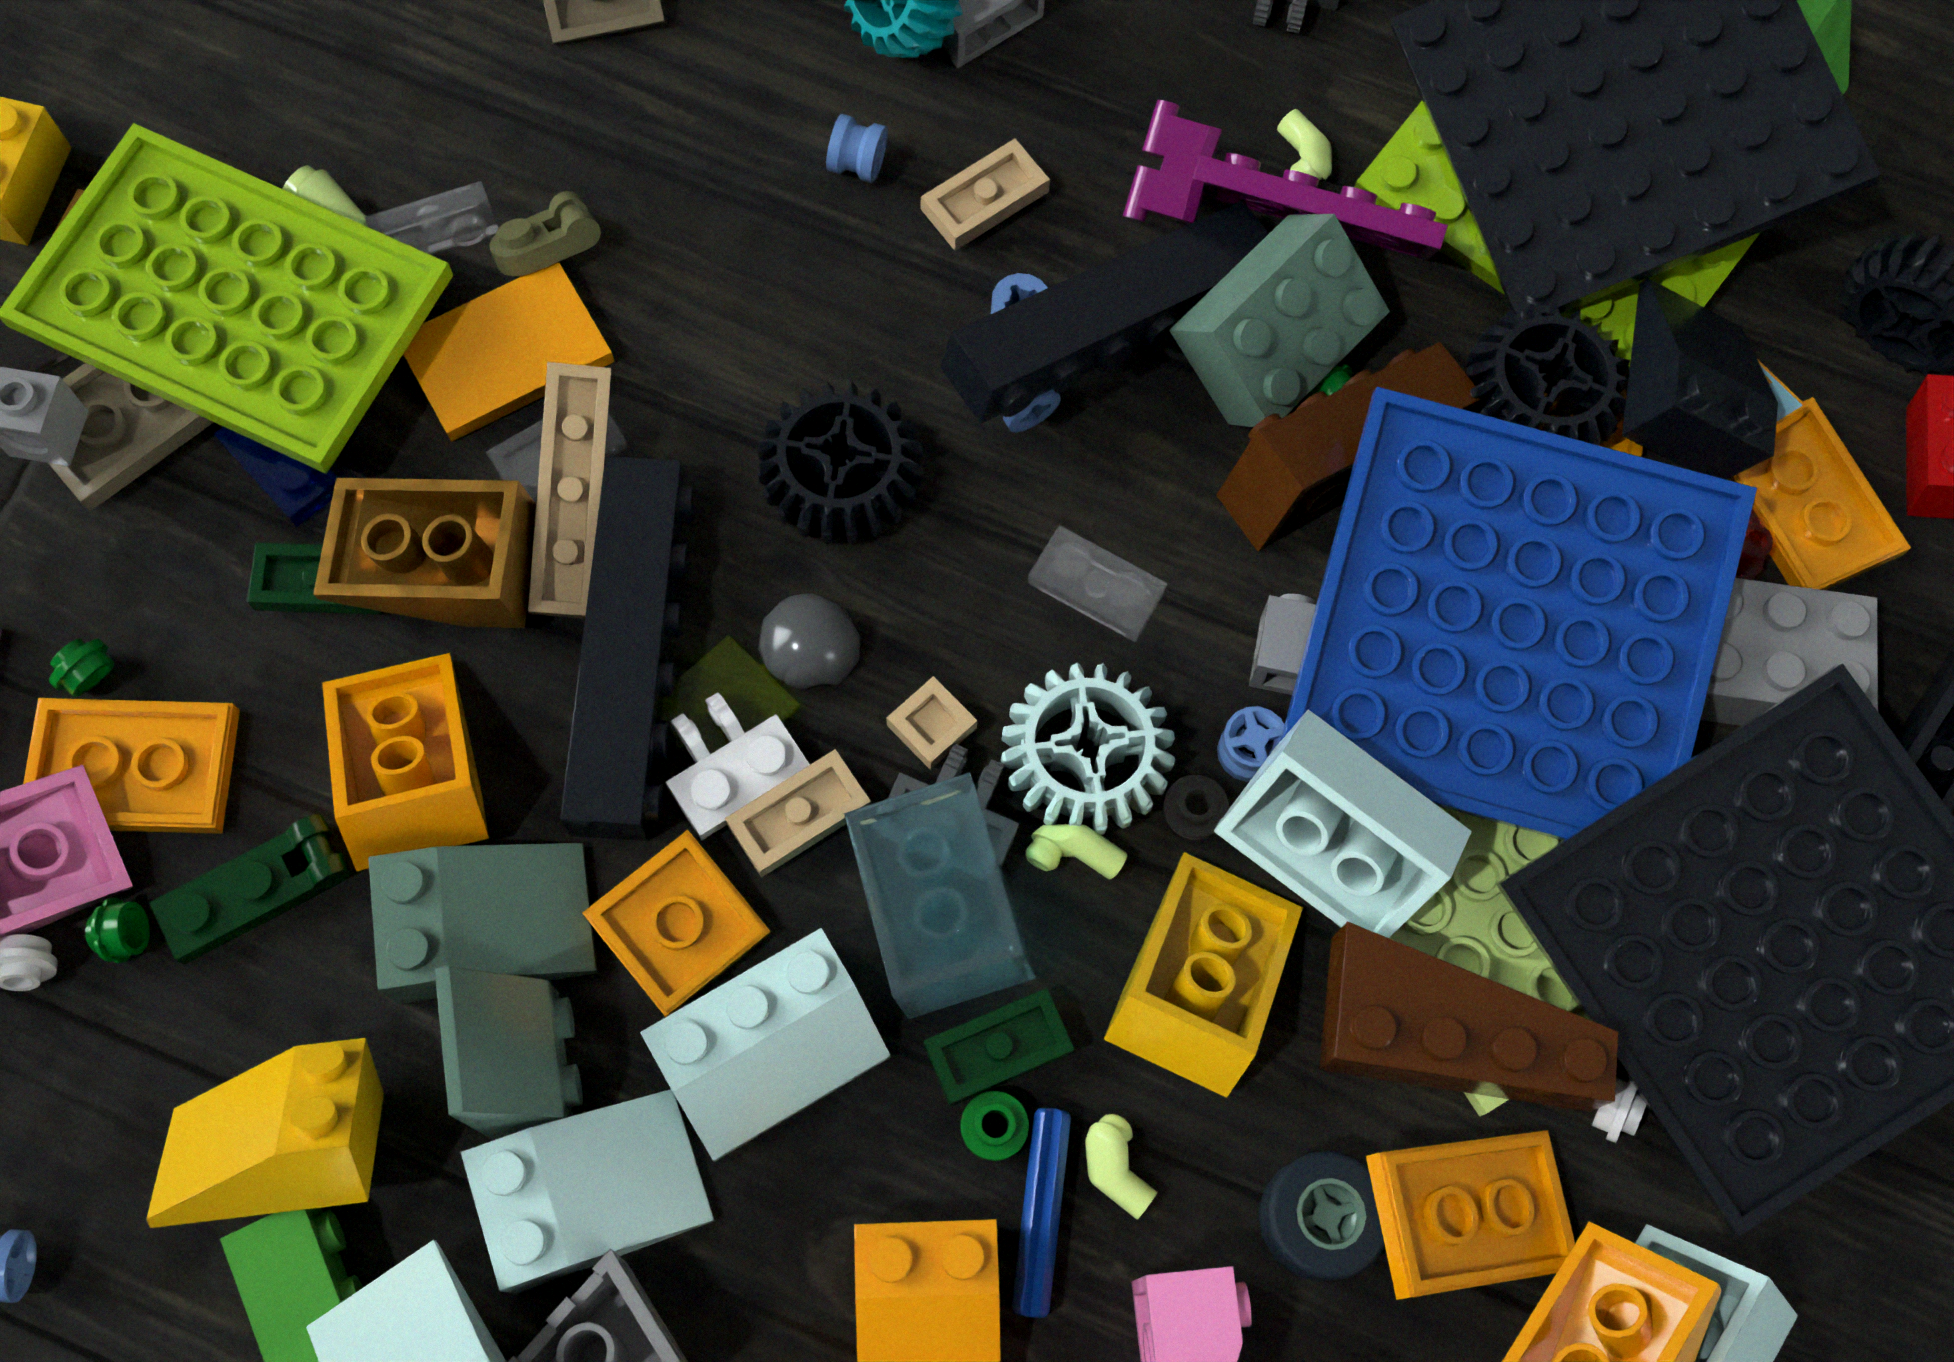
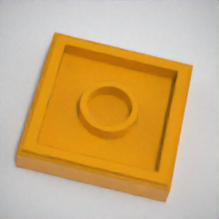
M686 830L582 912L584 917L665 1017L675 1012L771 933L689 830Z

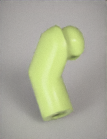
M1298 109L1292 110L1281 120L1277 127V131L1302 157L1291 166L1290 170L1312 175L1318 178L1319 181L1322 178L1326 180L1332 171L1330 142Z
M1069 824L1042 825L1031 835L1033 842L1026 849L1027 860L1043 871L1056 869L1061 857H1076L1109 880L1118 874L1127 858L1125 851L1084 824L1081 826H1069Z
M1107 1114L1099 1122L1090 1126L1085 1139L1088 1176L1096 1188L1138 1220L1158 1192L1129 1170L1127 1142L1133 1137L1130 1124L1119 1115Z

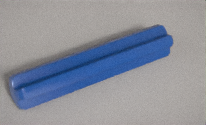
M1038 1108L1033 1118L1011 1305L1013 1313L1023 1317L1044 1318L1050 1311L1071 1123L1070 1114L1060 1109Z

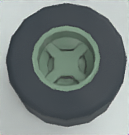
M1336 1151L1307 1153L1279 1169L1265 1187L1259 1208L1262 1238L1273 1258L1293 1275L1315 1282L1350 1278L1372 1266L1385 1249L1369 1169L1356 1157Z

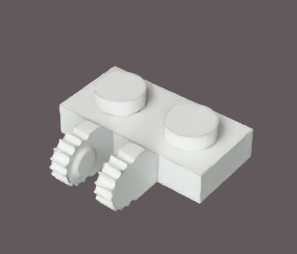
M718 692L705 701L711 718L717 726L721 727L730 743L712 754L706 748L694 722L688 719L684 713L671 720L675 731L694 759L695 764L666 781V785L701 841L726 826L725 818L810 765L777 714L744 733L738 719Z

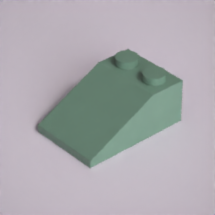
M583 843L438 846L368 857L378 990L395 1003L403 1004L437 998L434 968L445 966L548 981L598 973L593 927L582 914L591 906Z
M454 966L434 968L449 1115L493 1140L530 1127L573 1116L572 1107L582 1105L583 1096L577 1065H567L564 1039L573 1038L575 1035L574 1018L569 998H559V992L548 980Z

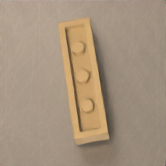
M547 362L528 606L529 614L585 618L604 471L611 368Z

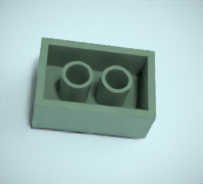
M1335 214L1288 215L1169 331L1227 423L1230 425L1254 427L1261 420L1275 413H1278L1281 418L1285 417L1390 311Z

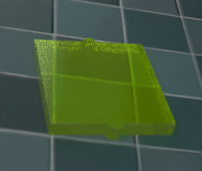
M728 635L677 680L673 698L663 697L660 720L670 721L671 735L676 739L677 750L685 752L688 750L671 723V720L684 713L688 719L694 722L706 748L712 754L730 743L721 727L717 726L711 718L705 701L717 692L724 698L738 719L744 733L775 714L784 723L800 708V704L770 676L771 673L767 670L765 664L759 665Z

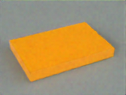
M559 262L521 276L423 323L403 354L451 442L544 397L547 362L605 367L615 362L609 346Z
M1814 397L1803 401L1807 407L1802 417L1775 434L1774 456L1727 480L1757 488L1749 522L1787 583L1791 586L1827 590L1902 556L1911 547Z
M38 698L23 784L83 765L110 831L223 834L240 709L233 703Z
M1548 1130L1386 1151L1366 1156L1396 1300L1555 1274L1575 1245Z

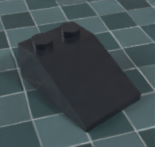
M1649 278L1639 283L1622 436L1692 471L1725 480L1774 456L1778 402L1742 327Z

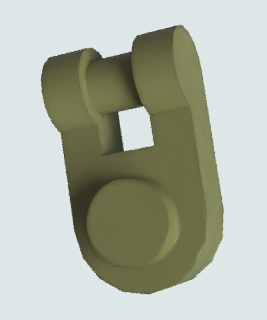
M564 191L553 197L549 209L526 219H512L502 224L489 246L494 261L501 273L508 276H524L593 247L598 242L601 231L600 226L592 214L588 212V208L580 196L571 191Z

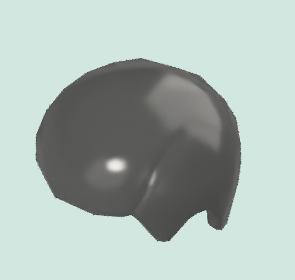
M799 594L783 599L763 619L758 650L767 670L787 685L802 690L820 684L836 686L847 678L859 661L861 636L851 616L843 607L819 594Z

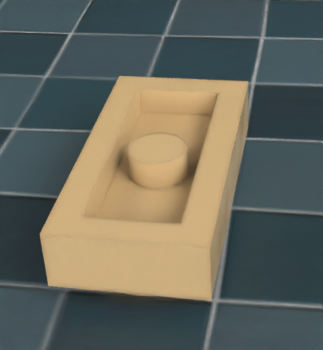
M1014 138L921 196V210L956 251L1048 193L1050 179Z
M834 749L727 816L725 821L762 878L871 808V801L839 753Z

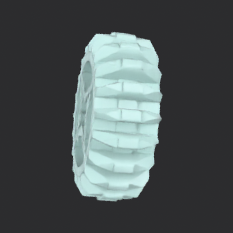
M1076 662L1070 667L1069 680L1067 682L1052 669L1045 676L1046 690L1030 683L1025 688L1024 693L1028 704H1012L1009 717L1015 724L1004 726L1001 738L1011 748L1002 752L1001 763L1006 768L1018 769L1009 777L1008 786L1011 791L1031 788L1023 801V807L1026 811L1035 810L1042 803L1048 806L1043 820L1044 824L1054 825L1060 814L1070 817L1069 826H1081L1083 819H1091L1092 829L1098 834L1103 835L1107 829L1108 815H1111L1115 823L1124 829L1130 826L1132 821L1130 808L1146 815L1153 806L1149 794L1162 795L1168 782L1160 773L1171 771L1174 766L1175 757L1164 751L1172 746L1175 739L1174 732L1165 728H1157L1165 721L1167 716L1165 707L1145 709L1152 695L1149 686L1140 688L1134 694L1128 691L1131 681V675H1129L1128 671L1119 675L1117 682L1113 683L1106 680L1107 667L1102 663L1096 666L1093 678H1084V671L1081 665ZM1071 708V727L1067 731L1051 735V739L1048 742L1035 743L1039 730L1051 717ZM1095 708L1114 715L1126 726H1111L1104 723L1098 717ZM1082 728H1084L1085 740L1094 742L1092 749L1099 746L1093 771L1090 758L1082 756L1083 749L1076 752ZM1139 754V766L1136 772L1120 786L1105 791L1103 783L1106 776L1105 769L1110 765L1123 763L1125 756ZM1043 766H1048L1050 772L1065 771L1072 774L1077 779L1081 792L1072 790L1057 782Z

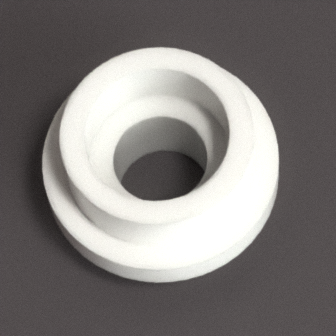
M26 934L0 937V988L11 991L33 990L38 988L41 982L54 977L57 972L58 962L56 957L51 954V943L44 938Z
M1616 1077L1615 1102L1598 1108L1592 1126L1608 1132L1606 1139L1614 1143L1617 1142L1621 1131L1632 1136L1635 1135L1647 1105L1636 1093L1637 1088L1630 1080L1626 1082Z

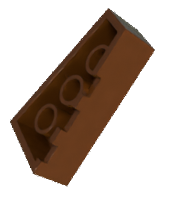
M1441 342L1418 353L1413 348L1407 349L1393 358L1384 369L1374 374L1369 369L1363 370L1349 379L1339 391L1331 395H1327L1325 391L1317 392L1306 399L1295 412L1283 418L1278 413L1272 414L1252 428L1248 434L1251 440L1216 496L1258 552L1277 540L1278 536L1276 534L1287 520L1294 517L1297 523L1302 526L1320 515L1322 507L1337 497L1344 488L1347 491L1372 393L1376 387L1471 412L1475 410L1482 398L1477 399L1471 396L1470 390L1475 385Z
M1348 921L1332 937L1319 1070L1588 1112L1615 1102L1618 1031Z

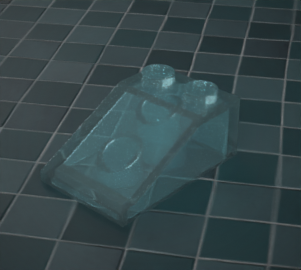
M970 773L844 813L891 994L908 1019L1036 979L1018 916Z

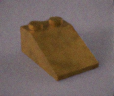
M336 478L313 595L318 600L463 627L525 628L530 593L536 503L519 481Z

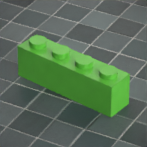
M322 1207L273 1213L220 1238L264 1362H319L307 1326L364 1288L357 1276L353 1275L349 1278L339 1255V1251L346 1248V1240L335 1214L331 1210L323 1212Z

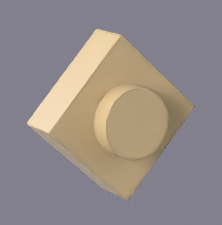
M934 676L886 718L887 726L930 770L949 754L954 744L959 745L977 729V720Z

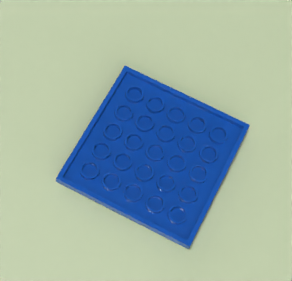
M1376 387L1369 404L1280 741L1309 709L1437 806L1555 839L1565 840L1691 759L1757 488Z

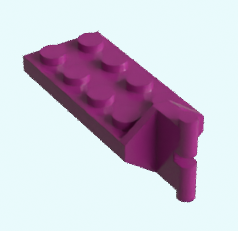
M1157 100L1142 152L1161 158L1163 162L1160 170L1137 166L1123 213L1124 218L1145 223L1148 213L1191 224L1196 221L1204 197L1230 205L1243 200L1251 211L1283 220L1288 215L1335 214L1349 239L1426 261L1441 249L1448 225L1434 221L1435 211L1410 203H1401L1399 210L1376 205L1378 198L1376 194L1355 187L1343 186L1341 194L1317 188L1318 178L1299 171L1286 169L1282 178L1259 171L1261 162L1239 154L1227 153L1224 161L1215 159L1222 129L1177 117L1179 105L1165 100Z

